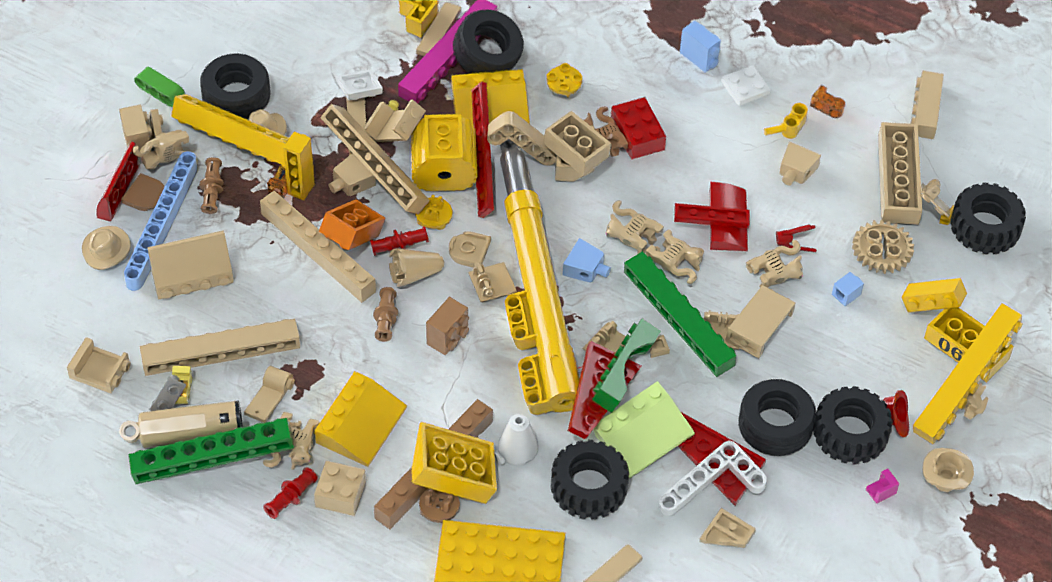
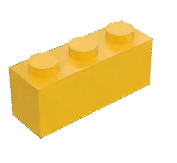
M954 278L909 283L901 298L908 312L960 307L963 303L967 291L962 279Z

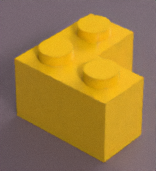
M399 0V14L406 16V32L422 38L438 14V0Z

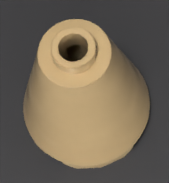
M393 249L389 256L393 257L392 263H389L390 275L393 283H398L397 287L405 286L438 273L444 267L443 257L438 253Z

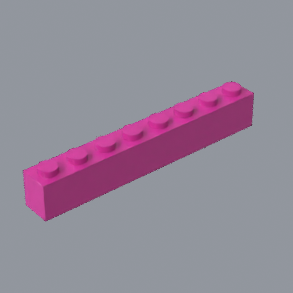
M477 0L398 84V96L409 102L414 100L417 104L424 100L427 93L434 89L437 82L444 78L448 70L458 62L453 51V39L465 17L474 11L482 9L497 11L498 6L488 0ZM481 35L475 36L476 42Z

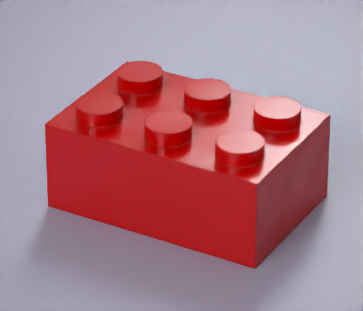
M646 97L611 107V118L615 121L620 132L628 142L626 151L631 160L665 150L666 134Z

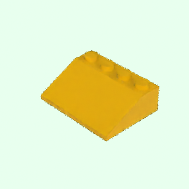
M523 69L451 75V91L455 114H462L463 118L470 119L471 123H473L471 90L482 81L487 83L489 123L504 112L511 111L530 124Z
M354 371L316 427V443L369 467L406 410L407 405L373 379Z
M421 422L419 424L412 463V483L486 504L497 490L494 443Z

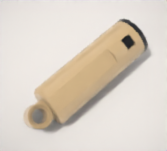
M240 401L141 412L138 416V422H124L120 426L119 433L129 443L141 440L143 448L170 445L178 441L192 440L200 436L205 437L217 432H227L239 427L243 428ZM134 427L136 429L135 434L127 437L125 434L126 429Z

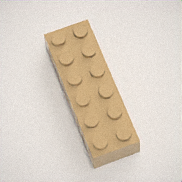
M881 122L878 134L881 220L884 223L890 221V223L919 225L922 214L918 124Z

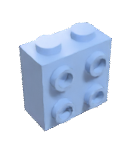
M694 20L682 30L680 54L706 73L711 68H715L719 62L721 40L717 35L712 34L703 25Z

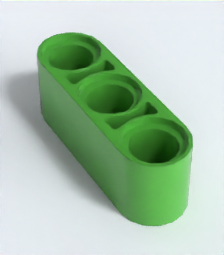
M146 67L134 78L135 84L140 89L169 107H173L175 96L185 94V91L179 84L151 67Z

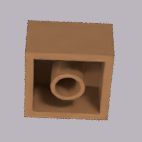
M449 296L426 322V344L443 355H446L450 350H454L458 341L464 338L469 331L468 307Z

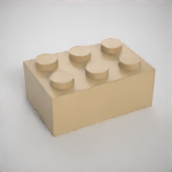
M570 111L545 129L543 144L582 176L609 157L611 143L573 111Z

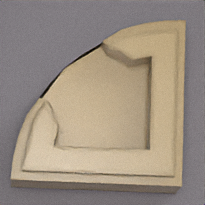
M664 335L658 336L655 343L651 346V358L669 354L670 349Z

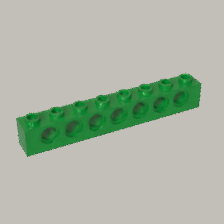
M278 418L274 421L256 423L253 426L239 427L227 432H217L213 435L200 436L192 440L178 441L174 444L157 446L148 450H138L135 453L128 454L130 473L135 484H140L293 449L294 443L288 419Z

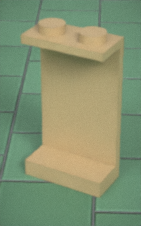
M410 100L405 110L396 111L385 102H380L363 129L375 142L407 141L425 113V110L414 100Z
M762 285L729 326L726 341L760 358L763 354L765 343L786 316L791 317L793 315L796 303Z

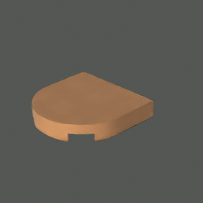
M140 173L121 201L123 204L135 209L148 211V209L155 208L165 186L161 181Z

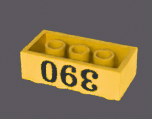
M959 307L946 308L928 324L924 339L959 362L985 326ZM1009 344L1007 348L1003 347L1000 351L1001 356L995 364L992 363L989 367L988 375L984 379L981 378L987 383L1010 359L1013 345Z

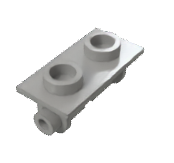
M176 375L168 377L167 382L152 402L149 410L172 409L186 384L178 381L179 377Z

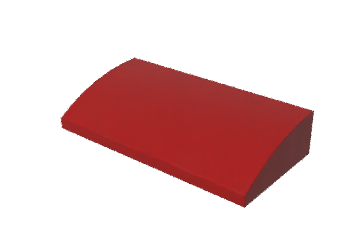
M131 142L128 145L97 205L96 215L98 219L112 221L122 197L125 195L139 168L138 156L133 153V147L136 146L135 142Z
M710 182L709 206L747 209L746 190L732 184ZM710 225V250L748 251L747 228Z

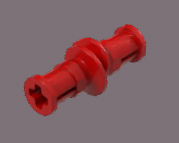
M423 226L422 229L405 233L400 231V234L393 230V236L375 241L372 239L370 243L374 256H377V253L389 252L398 248L406 249V246H412L423 241L428 243L429 239L426 228Z
M305 467L302 470V474L292 481H284L281 485L282 492H279L270 503L263 505L265 513L269 517L276 519L279 513L288 507L290 503L294 505L299 504L298 496L300 497L311 483H315L318 480L316 473L311 468Z

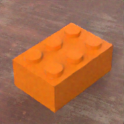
M355 199L327 211L319 232L324 234L327 239L338 243L341 248L351 250L379 237L386 218Z

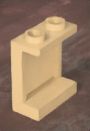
M86 337L68 364L67 371L69 378L112 393L115 387L119 386L124 372L129 370L131 362L129 361L128 353L123 352L122 356L100 349L94 346L92 339Z

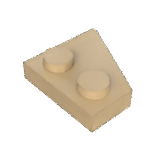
M158 109L150 110L148 114L149 122L147 123L151 127L152 139H155L159 134L165 133L161 130L163 118L162 114H159Z
M721 508L700 537V542L745 548L755 534L756 528Z

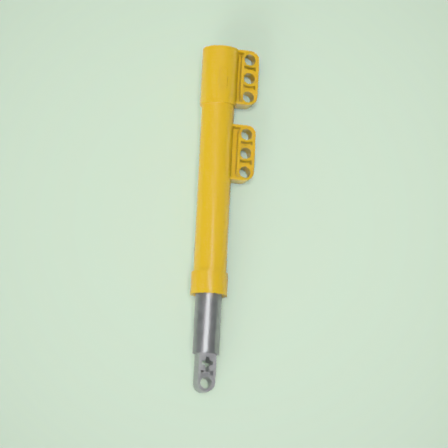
M508 139L500 144L502 152L500 163L507 191L504 206L508 223L511 225L525 291L508 295L505 299V307L511 335L516 347L520 350L537 347L538 351L535 355L522 358L518 363L524 399L529 411L534 415L550 411L568 412L573 409L580 379L574 351L568 338L542 222L543 216L539 196L536 192L532 191L524 153L519 150L518 145Z

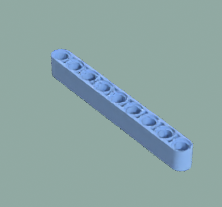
M186 151L179 156L125 268L126 286L131 291L139 290L144 285L151 270L147 247L163 244L196 175L198 168L196 156L193 152Z

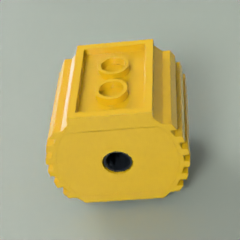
M462 114L424 115V118L418 122L411 133L412 180L419 189L425 191L465 190L466 188H471L473 183L476 182V132L474 124L471 123L470 119L463 118Z

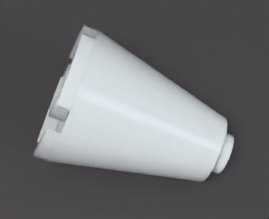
M522 414L513 415L509 419L498 443L499 454L505 458L507 463L512 465H524L527 461H532L538 452V442L530 422Z

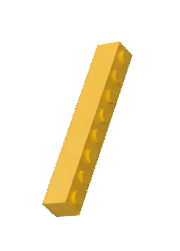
M188 94L175 96L171 117L177 119L179 123L189 124L195 130H203L209 136L219 137L223 142L233 143L239 149H247L253 155L263 156L267 161L277 162L285 168L283 147L289 137Z
M1001 303L913 424V432L931 444H934L936 440H941L945 434L944 429L948 424L951 425L956 419V412L965 407L969 394H974L979 386L978 382L980 379H984L988 375L990 365L992 363L995 364L1001 356L1000 351L1003 347L1007 348L1014 332L1018 333L1023 325L1022 314Z

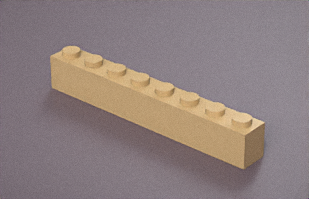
M331 104L321 116V119L407 212L419 214L430 200L345 108Z
M273 191L260 200L261 214L361 303L376 293L375 278L332 240L327 239L324 234L320 233L316 226L277 192Z
M294 318L232 330L227 329L199 336H188L182 339L166 340L165 342L148 343L140 346L144 374L148 376L170 372L173 366H191L193 368L299 349L300 340Z

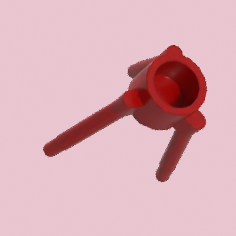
M808 224L789 230L776 231L777 246L793 248V245H790L793 240L792 234L815 229L816 226ZM801 246V249H800V251H807V252H816V251H817V250L814 249V248L802 247V246Z

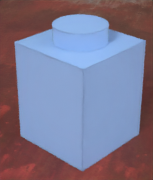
M849 272L834 283L832 295L844 306H847L861 295L864 283L859 277Z

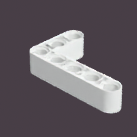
M726 441L661 496L660 511L666 516L674 515L728 468L749 491L755 494L761 493L765 489L766 475L736 443ZM730 449L734 451L735 454L732 456L725 455L724 451ZM716 462L719 464V468L712 469L709 464ZM740 464H745L748 466V469L742 471L738 468V466ZM701 475L704 477V480L697 482L694 480V477ZM753 479H760L762 484L754 485L751 481ZM686 488L689 490V493L682 495L679 493V490ZM666 501H671L674 503V506L666 508L663 504Z

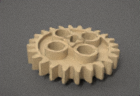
M873 220L872 225L867 222L865 227L860 226V230L856 231L852 242L853 255L858 256L857 261H863L862 266L869 265L868 270L876 268V273L879 270H882L884 274H886L887 270L893 273L894 268L900 271L901 266L906 267L907 262L910 263L914 252L913 238H908L909 232L903 233L904 227L898 229L897 223L892 226L890 221L884 224L883 220H880V224H877ZM882 234L884 235V242H883V244L881 243V241H882ZM883 249L885 250V253H884V258H885V259H883V257H882Z

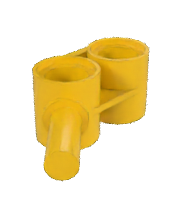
M795 103L790 114L784 118L783 123L778 126L764 128V134L770 135L782 132V135L788 139L795 138L806 122L808 107L803 103Z

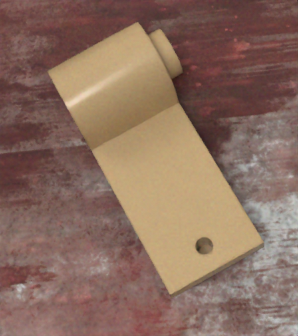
M269 366L263 377V386L245 409L244 415L265 423L288 389H292L295 382L293 374Z

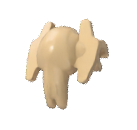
M979 383L974 394L970 393L967 397L968 401L964 407L965 413L963 416L969 420L977 414H982L987 406L988 397H985L984 400L981 398L982 393L986 389V385L982 386V383Z

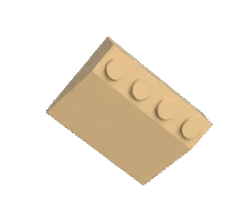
M224 230L147 247L158 300L233 283L232 268Z

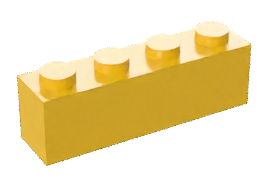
M293 132L283 147L287 192L291 196L305 200L315 185L311 138L305 134Z

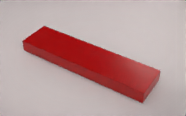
M675 203L674 222L749 229L750 210Z

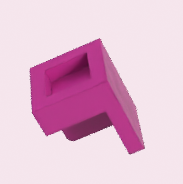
M887 468L881 471L878 481L866 487V491L877 504L897 494L900 483Z

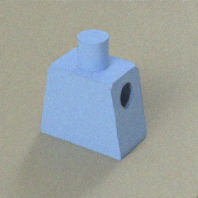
M579 238L563 263V275L591 283L597 274L607 278L611 267L603 264L604 253Z

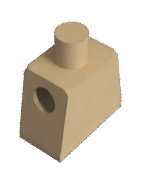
M789 142L779 172L783 176V183L791 185L795 181L803 184L818 169L821 155Z
M353 153L333 169L334 181L329 184V188L333 193L342 189L348 196H353L376 186L375 177Z

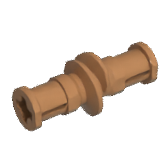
M207 158L205 160L207 166L205 178L199 183L200 188L203 190L204 198L201 211L206 214H214L218 210L216 206L218 194L223 192L222 185L224 181L220 179L219 174L222 161L219 158Z
M392 287L380 289L379 295L381 300L379 306L373 312V317L377 321L378 326L375 331V338L382 342L391 340V327L395 324L396 317L398 316V309L394 307V299L397 296V292Z

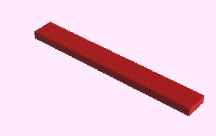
M481 81L471 90L473 124L476 132L478 217L485 218L494 211L491 148L487 140L489 125L487 83Z

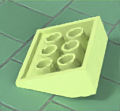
M658 381L605 416L594 428L595 436L599 441L605 442V445L608 447L609 445L616 448V453L620 452L623 455V460L628 465L629 479L695 434L674 401Z

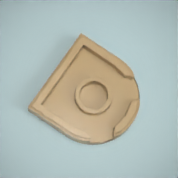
M469 231L454 236L449 242V255L453 261L460 265L474 268L475 263L480 262L483 264L491 242V236Z

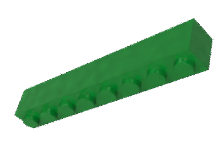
M642 251L624 262V273L716 377L735 366L736 353L734 349L725 344L723 337L717 334L711 324L701 317L697 308L691 306L688 298L678 291L674 282H670L666 278L664 271L657 268L650 256H647Z

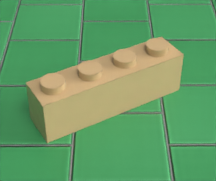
M922 70L921 77H917L916 88H919V90H915L914 101H917V104H913L912 114L915 115V118H911L910 124H918V137L934 139L944 76L942 73Z

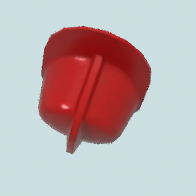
M898 390L895 396L885 397L883 400L891 411L892 425L895 426L898 434L904 438L909 434L908 398L903 390Z

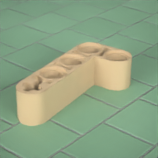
M511 111L504 112L489 123L487 140L490 144L500 145L510 139L544 165L555 163L556 154L543 144L544 135L516 113Z

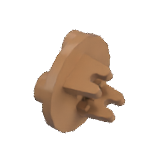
M431 488L425 490L419 500L420 514L428 520L443 523V520L451 521L458 513L460 506L458 496Z

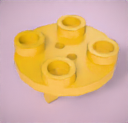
M562 63L560 66L552 68L547 74V86L557 94L570 97V94H574L581 88L583 77L576 68L568 63Z
M432 194L428 198L430 201L419 214H415L417 224L431 229L442 230L452 219V208L442 196L435 197Z

